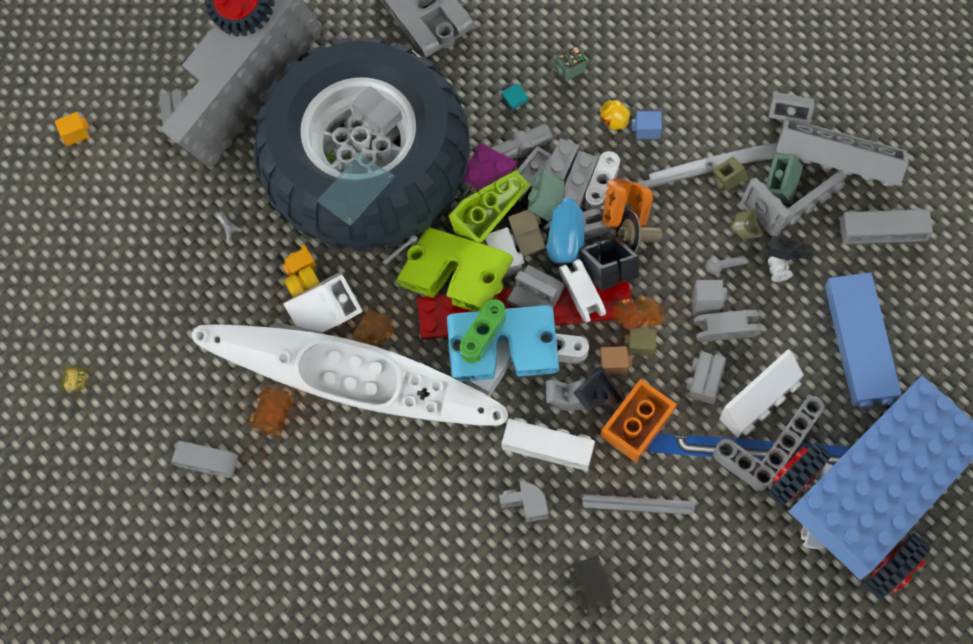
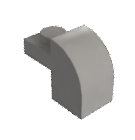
M553 379L546 381L547 403L555 405V409L575 411L585 409L573 393L584 381L580 380L570 384Z
M521 482L520 492L507 490L502 495H499L501 509L523 505L526 523L548 519L545 496L537 486L531 483Z

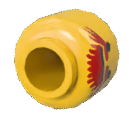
M609 100L601 107L600 119L611 130H622L629 124L630 111L619 100Z

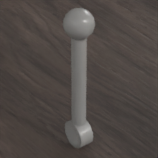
M415 235L410 236L406 243L383 261V264L386 265L407 246L415 243L417 237Z

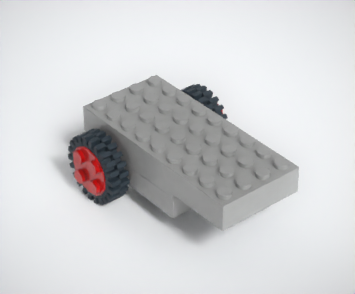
M303 0L205 1V6L208 8L206 12L215 25L182 65L198 82L160 130L209 168L216 164L220 155L231 146L236 135L243 131L248 120L256 115L258 108L265 102L266 93L271 84L283 78L284 69L294 60L302 61L304 57L309 56L307 50H310V43L320 35L323 27Z

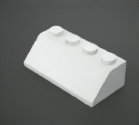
M789 349L784 352L724 407L719 420L737 438L742 434L747 436L755 428L753 424L758 419L762 422L771 413L769 411L770 408L774 405L776 407L780 406L786 400L785 395L789 391L794 393L802 385L800 380L803 377V373L792 352Z

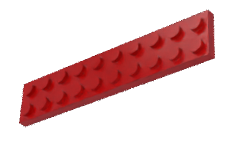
M629 281L625 283L618 282V285L602 291L593 283L604 305L606 315L601 317L597 311L589 314L590 322L634 317ZM565 287L553 308L555 326L585 323ZM505 288L497 295H493L492 300L501 301L505 309L517 308L507 303V299L514 288ZM447 295L434 296L433 298H417L421 340L447 338V316L473 311L453 305L452 299L447 297Z

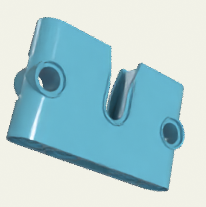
M552 306L505 309V323L482 359L475 364L466 363L461 357V351H456L453 348L461 343V340L480 311L456 313L447 316L451 377L460 382L494 379L497 364L496 346L501 340L509 343L510 357L517 377L553 374L559 371ZM480 329L478 331L481 335L489 332L487 329ZM548 336L552 341L544 343L541 341V338Z

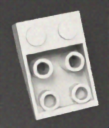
M340 272L283 303L297 327L320 332L329 330L363 312Z

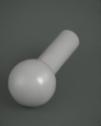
M745 256L721 261L718 258H711L706 262L705 267L708 273L718 274L724 268L746 264Z

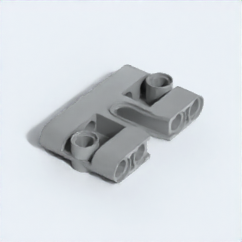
M380 0L425 58L441 48L452 47L457 38L475 28L471 17L457 0H440L425 9L422 8L433 0Z

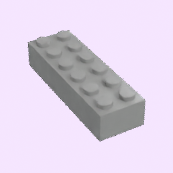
M789 118L784 119L776 152H779V154L795 155L804 163L811 164L815 162L825 169H840L842 173L847 175L855 173L861 175L865 180H880L884 185L892 187L894 185H901L909 163L906 150Z

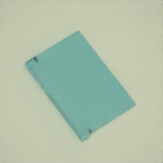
M359 154L321 195L317 202L351 226L394 179V176L390 172L382 170L362 154Z

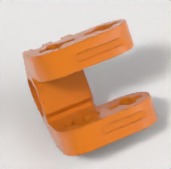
M617 178L610 180L607 183L609 189L605 191L607 197L603 200L605 204L602 216L603 224L606 227H618L622 220L625 204H630V211L636 213L641 227H645L653 201L652 191L642 184Z

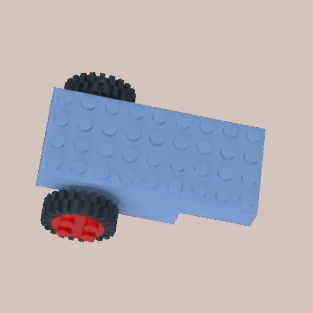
M923 376L873 424L817 483L814 482L817 478L815 475L832 457L818 442L810 449L803 447L773 477L772 480L775 483L767 492L783 507L801 490L808 488L809 491L788 512L859 580L871 572L864 581V585L879 600L890 592L894 594L901 586L904 587L913 578L911 575L925 565L926 561L924 558L930 552L931 547L915 532L894 549L893 547L973 461V420Z

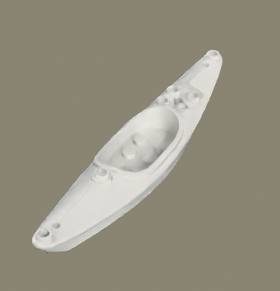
M201 325L192 332L193 341L215 355L296 389L350 406L411 418L472 425H501L508 418L506 408L484 393L431 367L373 345L332 335L270 327ZM427 388V392H430V395L424 397L421 390Z

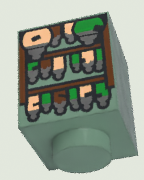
M575 46L556 56L554 68L558 76H562L566 82L586 71L587 60L578 47Z

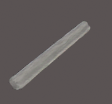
M585 494L583 495L582 502L584 508L694 514L695 511L693 501Z

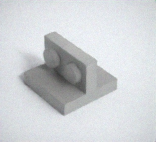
M528 265L524 272L519 271L515 277L516 286L507 299V303L517 308L545 305L554 308L566 284Z

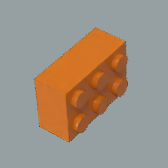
M640 379L601 430L600 438L637 463L673 415L677 404Z

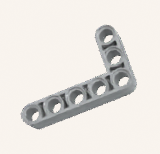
M816 396L808 397L762 461L729 439L721 440L713 451V456L718 463L753 488L765 490L773 483V477L785 466L824 409V404ZM807 405H812L816 409V413L810 412L807 409ZM795 422H800L804 426V430L797 429ZM782 439L789 440L792 447H786ZM720 448H727L730 451V455H722ZM770 457H777L780 465H774L770 461ZM739 461L747 462L749 469H742L739 466ZM758 474H764L767 477V483L760 482Z

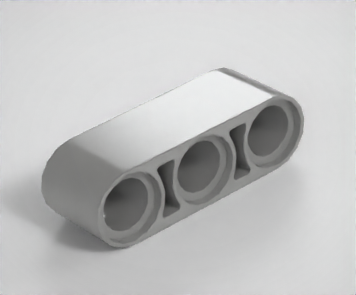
M178 441L171 464L190 470L232 478L238 455L220 449Z

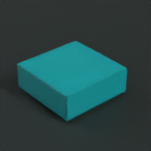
M519 83L501 92L502 98L511 110L529 101V97Z

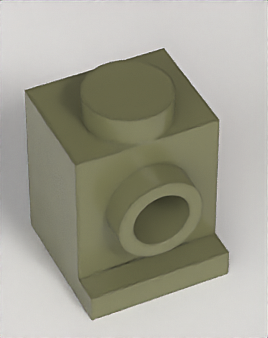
M734 156L713 169L715 176L713 181L719 189L724 188L726 191H729L742 181H748L745 168Z

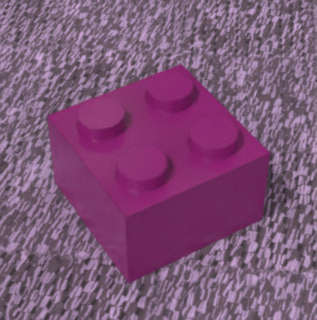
M479 143L467 166L464 182L481 190L515 171L518 162Z

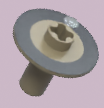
M625 211L620 225L616 228V236L636 253L640 242H660L662 230L658 227H641L636 213Z

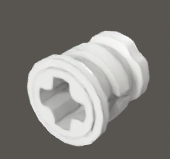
M776 257L768 259V264L771 266L770 272L774 274L771 277L772 281L781 282L792 277L793 273L789 270L790 267L788 262H785L786 260Z

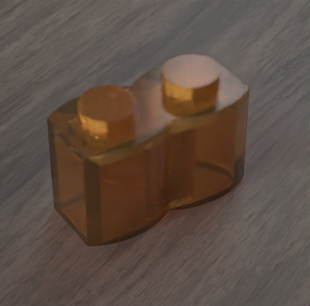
M642 297L635 301L620 300L614 304L613 318L626 329H636L643 325L657 326L664 322V307L651 297Z

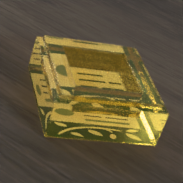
M64 367L61 388L63 390H84L87 369Z

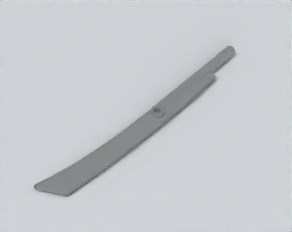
M777 142L671 167L648 174L649 180L637 183L651 188L711 173L715 167L732 156L742 165L774 159L775 154H779V152H776Z

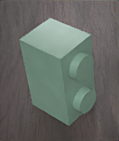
M775 154L766 186L775 197L779 198L782 203H793L803 165L795 155Z
M545 169L539 176L535 175L530 184L532 189L528 196V210L550 221L553 218V210L562 203L565 181Z

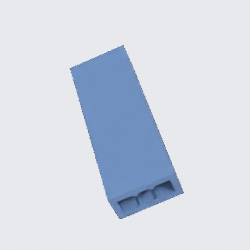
M872 272L829 278L825 284V290L852 406H860L861 409L873 407L874 404L882 403L883 406L894 404L902 394Z

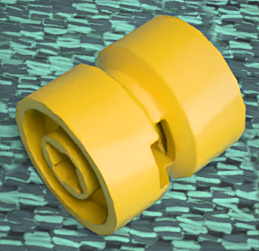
M310 266L300 270L298 276L293 274L283 280L293 298L320 283Z

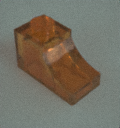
M368 308L350 340L369 345L377 342L383 344L386 338L389 339L394 330L391 318Z

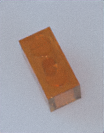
M264 386L263 392H260L257 397L258 406L256 412H253L250 417L251 428L254 432L280 439L293 401L290 392Z

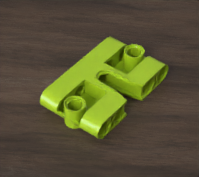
M429 227L422 233L417 244L408 250V260L396 282L406 289L433 298L447 282L452 271L456 269L449 284L447 297L452 299L453 305L478 312L481 311L488 301L493 299V295L501 292L503 288L501 280L506 275L514 258L506 251Z

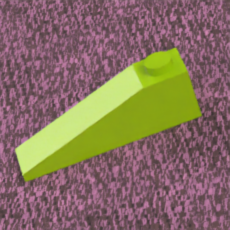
M515 170L463 199L449 215L455 233L459 237L482 243L530 184Z

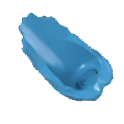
M570 197L567 199L563 198L562 203L553 210V218L550 222L546 245L547 255L553 263L573 264V261L580 259L579 249L584 247L585 224L583 211L576 205V200Z

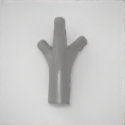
M220 212L217 218L223 225L227 236V243L230 244L231 232L233 230L242 232V228L232 224L225 213Z

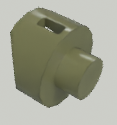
M756 209L739 212L735 220L732 221L733 233L738 234L743 240L757 238L763 234L757 222Z

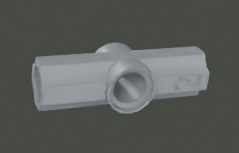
M543 124L527 132L518 131L508 141L494 146L492 149L511 159L515 157L524 158L529 156L537 146L553 141V136L548 125Z

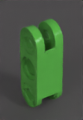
M488 301L461 340V357L466 363L475 364L482 359L505 323V306L501 301ZM480 329H487L489 331L485 335L478 333Z

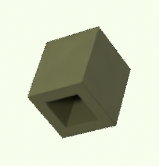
M631 327L630 333L625 334L624 346L628 347V354L654 357L657 329Z

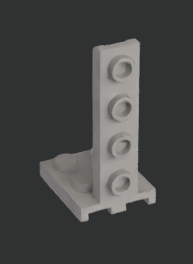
M841 170L788 209L779 198L775 197L768 190L764 183L755 178L750 181L740 204L747 211L756 209L757 221L771 236L777 237L787 225H794L801 218L802 214H809L818 202L824 203L833 191L835 193L840 191L845 185L844 180L847 174L842 173Z

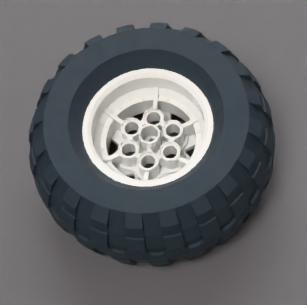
M352 38L337 41L338 44L326 48L321 45L308 51L309 56L302 61L294 60L284 69L283 78L280 81H274L266 93L264 106L260 107L255 129L254 159L260 180L279 214L288 219L298 231L313 239L318 238L322 243L333 248L343 250L344 247H350L358 252L373 251V247L387 245L388 248L403 244L404 239L412 235L420 236L431 226L436 218H441L453 202L454 195H456L463 184L470 156L468 121L461 106L460 98L451 84L447 82L445 77L424 56L417 57L411 48L397 43L394 46L385 44L383 39L367 38L365 42H353ZM369 86L377 90L384 98L391 101L401 110L402 119L385 136L380 133H374L369 128V123L364 120L359 121L352 113L351 103ZM345 123V128H344V127L338 128L339 126H341L342 124ZM399 136L401 138L400 147L393 144ZM380 148H387L383 151H379ZM333 149L334 152L332 153V155L335 156L337 160L334 161L332 165H330L325 155L326 151L329 154V152ZM346 157H351L349 160H344Z

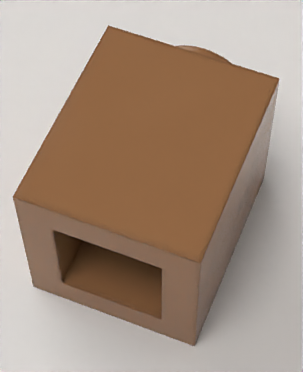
M627 346L601 347L600 363L608 375L627 374L628 368L632 367V354H628Z

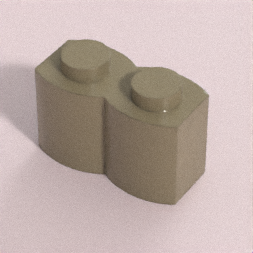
M526 210L508 217L523 258L547 250L545 244H547L548 239L545 231L540 232L538 225L542 223L537 214Z

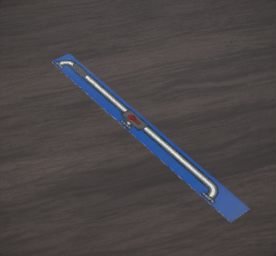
M659 433L650 444V453L714 458L713 451L721 440L729 439L762 461L775 441ZM783 442L786 447H792L791 442ZM800 443L799 446L797 447V449L794 451V453H793L792 456L790 457V459L787 461V463H788L803 447H805L806 449H808V448L810 449L814 444H804V443ZM821 445L832 455L826 462L832 466L851 448ZM720 448L722 455H730V451L727 448ZM770 457L771 462L780 463L777 457Z

